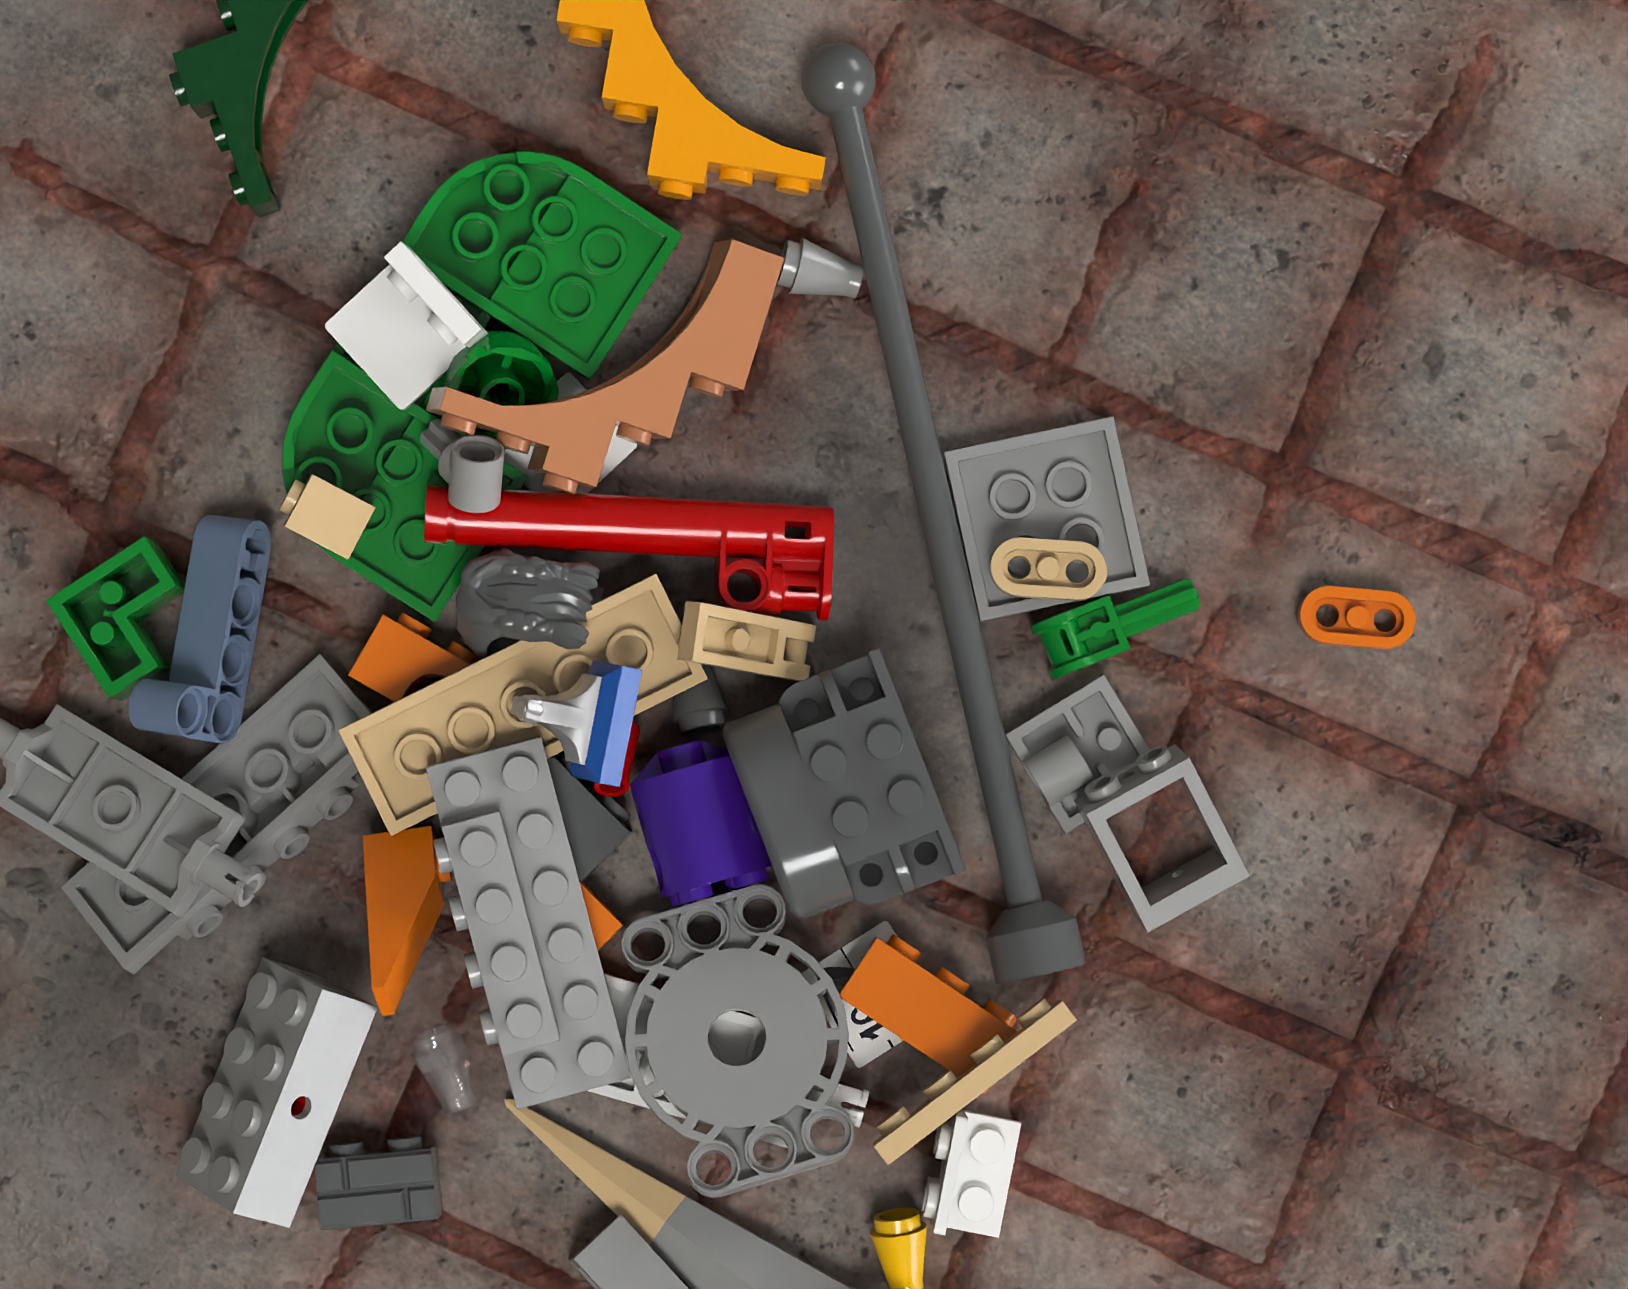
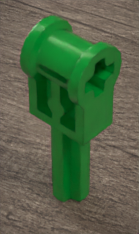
M1182 579L1113 606L1108 595L1030 626L1033 635H1039L1052 666L1048 674L1050 679L1054 680L1131 649L1127 640L1128 637L1197 611L1200 608V599L1190 579Z

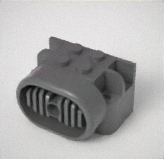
M880 648L868 652L867 656L831 670L822 671L818 675L797 682L786 689L779 703L731 721L724 726L722 735L788 907L795 918L804 920L853 900L867 904L881 903L945 877L966 871Z

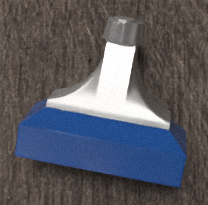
M593 660L588 674L582 673L576 684L565 692L550 696H514L511 713L515 714L520 721L532 725L537 723L558 738L565 753V760L570 761L571 776L620 787L642 670Z

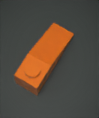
M432 826L405 829L392 836L389 832L363 835L371 987L381 1016L394 1015L445 905L443 882L453 880L452 872L441 874L433 840L436 838Z

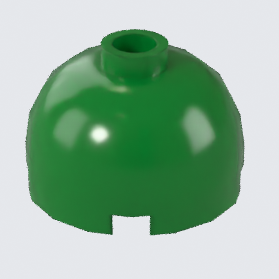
M487 331L488 334L470 348H463L453 357L448 370L443 374L440 381V387H448L501 406H524L558 400L559 388L549 361L529 339L513 332ZM477 427L474 435H484L494 439L497 434ZM458 433L461 437L466 436L465 434Z

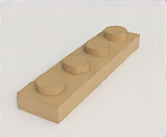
M1045 998L1039 1000L1016 1019L1022 1028L1003 1042L1000 1036L996 1034L969 1055L975 1064L956 1078L953 1072L949 1070L922 1091L928 1100L910 1114L902 1106L880 1122L875 1128L881 1136L873 1141V1146L886 1164H891L1076 1022L1077 1019L1065 1003L1058 999L1050 1006Z

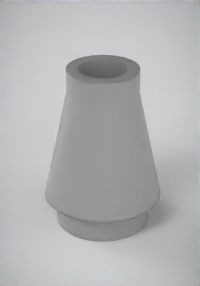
M801 238L799 243L786 240L780 257L784 258L776 285L787 287L788 294L834 295L856 298L863 277V265L850 262L804 238Z

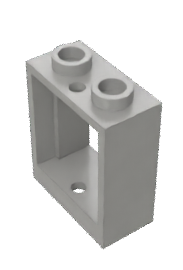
M1175 744L1169 748L1167 746H1158L1144 752L1136 759V766L1118 776L1107 774L1095 779L1086 786L1085 794L1074 799L1133 916L1147 932L1154 930L1250 876L1190 757ZM1179 779L1214 848L1141 888L1106 819Z

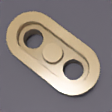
M1018 537L1003 542L995 550L990 561V575L995 586L1004 594L1012 597L1083 601L1094 596L1103 587L1107 577V564L1102 553L1095 546L1086 542ZM1014 558L1024 559L1029 565L1028 576L1023 579L1012 577L1008 572L1010 560ZM1080 562L1086 567L1087 577L1083 582L1074 583L1067 578L1066 567L1069 563Z

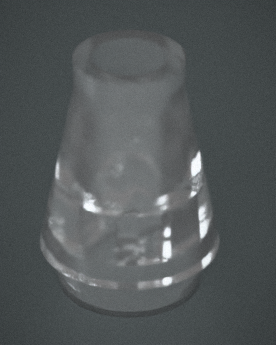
M445 1023L415 1035L411 1039L415 1051L410 1056L439 1099L444 1113L458 1112L475 1104L477 1099L473 1091L465 1034H458L455 1023Z

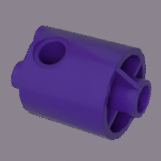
M700 740L656 753L629 786L646 846L655 868L661 898L669 896L671 906L673 907L712 896L711 883L724 880L727 891L768 880L769 876L766 868L772 866L728 750Z

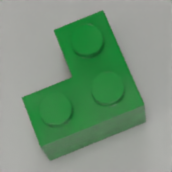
M144 536L46 600L108 698L123 701L131 696L132 690L142 679H157L171 670L140 623L141 620L183 594L185 589L184 583L157 542Z

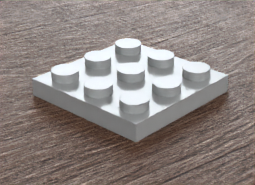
M1114 417L944 452V460L979 622L1079 602L1012 597L1001 592L991 579L990 561L995 550L1003 542L1012 538L1081 541L1095 546L1105 558L1107 577L1103 587L1089 599L1150 586ZM1014 558L1008 563V572L1016 579H1023L1029 574V565L1022 558ZM1071 562L1066 567V576L1070 581L1080 583L1086 579L1087 569L1080 562Z

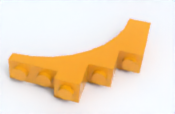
M560 0L556 21L560 33L568 34L569 42L586 47H601L602 40L611 42L602 92L604 108L613 110L614 118L630 123H646L648 116L657 118L647 177L649 185L659 187L658 194L680 200H691L693 192L706 194L709 172L718 173V180L720 182L734 186L750 187L752 186L753 179L776 183V191L789 195L808 196L810 189L822 191L826 157L781 146L739 125L705 99L674 63L653 27L645 0Z

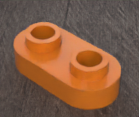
M1339 586L1319 587L1302 599L1297 613L1299 627L1308 639L1318 644L1378 650L1392 649L1404 644L1411 637L1416 624L1415 611L1411 603L1399 593L1384 590ZM1326 605L1334 610L1336 620L1331 627L1322 626L1317 621L1316 612L1320 606ZM1378 611H1386L1392 616L1393 625L1388 632H1382L1374 625V616Z

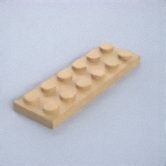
M657 574L591 605L593 610L586 612L587 622H578L589 632L586 644L581 646L580 649H565L547 641L527 642L520 640L339 729L338 731L390 835L399 833L438 813L426 766L541 736L547 759L564 751L558 738L548 729L537 723L532 725L520 721L515 714L511 713L514 696H550L565 692L576 684L582 673L588 674L592 661L597 660L642 670L634 711L635 716L707 680L708 678L701 664L677 660L682 625Z

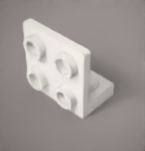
M401 241L384 256L389 265L326 322L325 328L399 409L406 410L443 376L456 354L465 347L470 348L486 336L488 332L416 253Z
M961 1109L950 1118V1121H945L937 1128L933 1153L936 1159L942 1160L938 1178L930 1176L927 1178L921 1211H924L923 1217L930 1218V1225L934 1234L945 1236L948 1227L999 1238L1021 1128L1020 1121Z

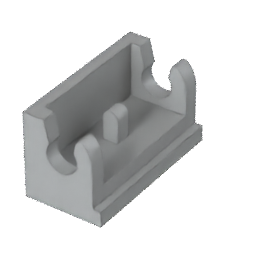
M619 1215L615 1220L607 1224L569 1260L594 1289H688L622 1215Z

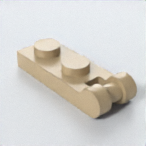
M686 601L677 660L800 682L809 678L810 665H806L805 660L808 643H814L816 625L702 602Z

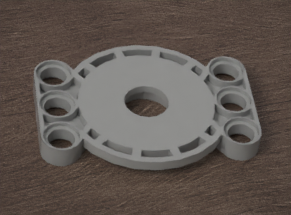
M752 885L641 918L628 926L624 931L621 941L622 952L628 966L634 971L646 975L639 984L628 1011L625 1045L630 1073L641 1098L656 1117L683 1138L699 1143L691 1152L687 1162L688 1177L695 1190L701 1195L711 1198L723 1197L835 1163L849 1153L854 1141V1129L849 1116L841 1109L827 1105L837 1090L846 1066L849 1032L844 1004L832 978L817 960L792 941L777 936L783 929L786 921L785 902L780 893L766 885ZM763 898L774 904L777 915L771 925L765 928H755L745 921L743 917L744 908L754 899ZM699 915L712 916L721 925L719 937L710 944H697L687 934L689 923ZM652 931L658 933L665 941L664 952L654 961L646 962L639 960L632 952L633 940L643 932ZM769 945L779 948L775 956L764 952ZM790 955L807 965L819 980L810 985L797 969L787 963ZM657 978L667 981L661 990L652 986ZM826 992L836 1010L838 1028H827L825 1012L819 1001ZM646 998L653 1003L648 1016L646 1034H636L637 1017ZM740 1010L751 1013L760 1020L765 1029L766 1042L763 1051L754 1061L746 1065L732 1066L722 1063L713 1055L709 1047L708 1035L711 1025L719 1016L729 1011ZM839 1043L837 1062L831 1078L828 1079L821 1075L826 1064L827 1046ZM635 1049L647 1051L650 1069L655 1078V1081L648 1085L645 1084L639 1071ZM813 1090L823 1092L817 1101L808 1099ZM664 1095L675 1109L686 1116L683 1124L666 1113L655 1098ZM822 1119H832L841 1124L845 1131L842 1144L830 1151L817 1148L810 1138L811 1129L816 1122ZM699 1124L711 1128L707 1134L695 1131ZM766 1136H776L786 1143L788 1155L783 1164L775 1168H767L761 1166L756 1161L753 1151L760 1139ZM709 1153L722 1154L731 1164L730 1176L719 1185L706 1184L697 1175L699 1161Z

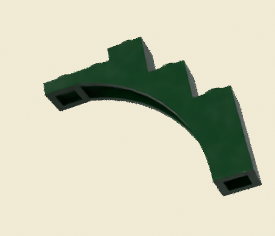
M216 0L226 29L229 31L237 28V31L172 54L178 71L169 74L180 106L183 107L190 104V107L200 119L218 114L217 118L210 120V125L220 151L223 153L230 150L237 171L228 174L234 194L240 206L249 204L250 208L259 218L281 210L262 158V121L265 96L271 72L282 43L296 17L309 0Z

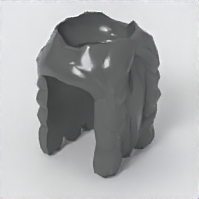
M498 547L487 555L469 560L460 571L461 586L456 595L457 630L462 635L460 641L469 646L480 659L520 640L527 642L547 641L565 649H580L581 646L586 644L589 632L578 622H587L586 612L593 610L591 605L603 600L605 595L604 588L597 586V579L600 574L599 568L586 561L561 563L544 560L536 556L526 557L513 553L509 547Z

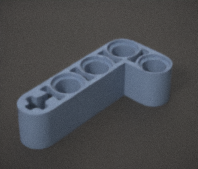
M206 515L200 520L193 537L169 681L148 678L142 679L136 684L131 692L128 706L129 718L135 728L141 731L221 744L230 742L236 736L242 721L271 552V535L264 522L221 515Z

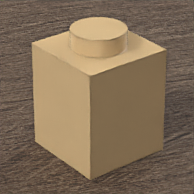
M310 474L306 484L296 479L294 480L279 510L289 515L283 526L349 559L376 507Z

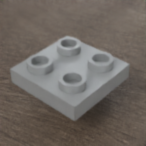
M1105 675L1005 735L1006 740L1064 834L1085 823L1074 799L1085 794L1084 790L1089 783L1107 774L1120 775L1136 766V759L1144 752L1150 750Z

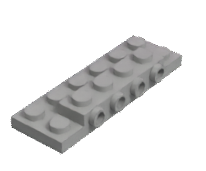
M321 654L242 723L238 728L236 736L230 742L220 743L181 778L246 819L224 854L252 871L259 872L262 875L260 888L266 881L264 871L279 857L290 859L303 851L310 840L307 832L321 819L332 820L345 813L353 802V797L350 793L360 785L353 777L359 771L338 730L372 712ZM88 862L61 887L121 966L132 974L141 969L177 935L188 941L193 935L200 938L213 932L222 922L223 915L220 911L232 901L204 884L181 919L91 862ZM241 881L236 882L237 886L251 895L257 892Z
M541 736L426 766L444 835L442 838L433 840L441 874L454 872L459 894L448 897L457 932L469 929L474 952L463 954L472 989L484 986L490 1008L478 1011L487 1046L496 1043L500 1045L517 1110L630 1079V1071Z

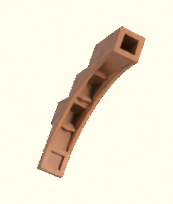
M733 239L714 242L702 278L686 308L670 330L646 354L627 369L607 381L576 395L546 403L524 406H501L448 387L432 388L426 411L441 415L440 426L458 433L474 436L477 427L497 434L496 440L504 448L515 452L528 454L530 446H533L534 449L527 469L544 474L542 481L544 486L574 495L577 486L597 487L615 426H618L617 437L649 446L651 438H671L689 379H691L690 389L712 397L722 398L724 391L744 390L784 258Z

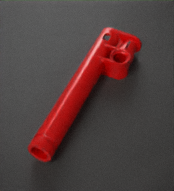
M426 486L424 543L446 544V541H454V544L715 558L714 595L719 606L772 616H779L781 610L816 612L818 621H828L834 547V510L831 506L575 493L574 495L553 491L501 489V502L497 508L484 513H469L461 511L449 503L448 486ZM785 527L805 528L804 539L785 538ZM738 573L750 576L757 587L756 598L748 603L734 600L727 588L730 576ZM789 590H807L811 592H793Z

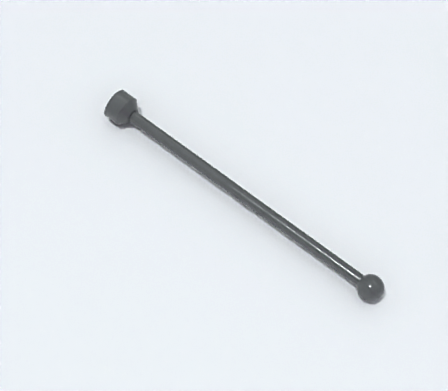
M830 43L817 49L806 61L802 72V89L810 105L819 113L830 117L1008 904V909L1001 912L985 938L995 983H1006L1087 964L1076 917L1051 901L1042 900L863 108L869 103L874 94L876 86L875 70L871 60L859 48L847 43Z

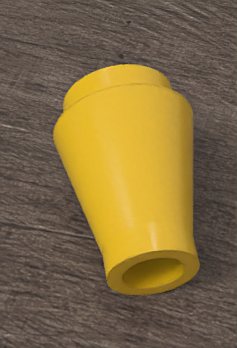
M895 1208L877 1213L873 1216L874 1228L869 1233L887 1280L888 1288L924 1289L923 1269L927 1224L920 1220L919 1210L914 1208Z

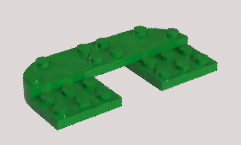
M515 152L483 158L456 172L431 196L402 242L416 253L483 328L486 327L492 317L516 334L529 339L536 347L582 377L591 380L683 234L572 162L544 153ZM336 342L297 403L286 428L281 456L282 477L286 495L295 479L306 484L310 474H313L376 507L349 559L319 544L317 545L343 565L433 622H436L461 583L460 571L469 560L477 558L484 547L479 545L454 544V541H446V544L424 543L426 486L449 485L439 474V460L421 443L420 439L421 431L428 429L430 421L438 419L429 411H426L432 388L440 387L441 378L406 410H401L387 397L345 349ZM504 461L502 489L520 490L528 476Z

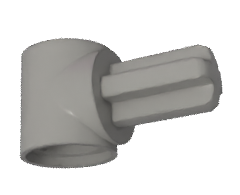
M441 419L430 421L428 429L421 431L420 439L421 443L439 460V474L449 484V503L453 507L469 513H484L497 508L501 502L504 463L503 445L496 439L484 435H466L461 437L457 432L440 426Z

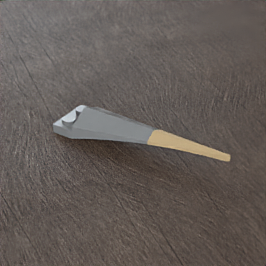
M504 1099L506 1107L617 1216L622 1215L657 1255L691 1289H856L628 1164L533 1109L525 1107L517 1110L514 1099Z

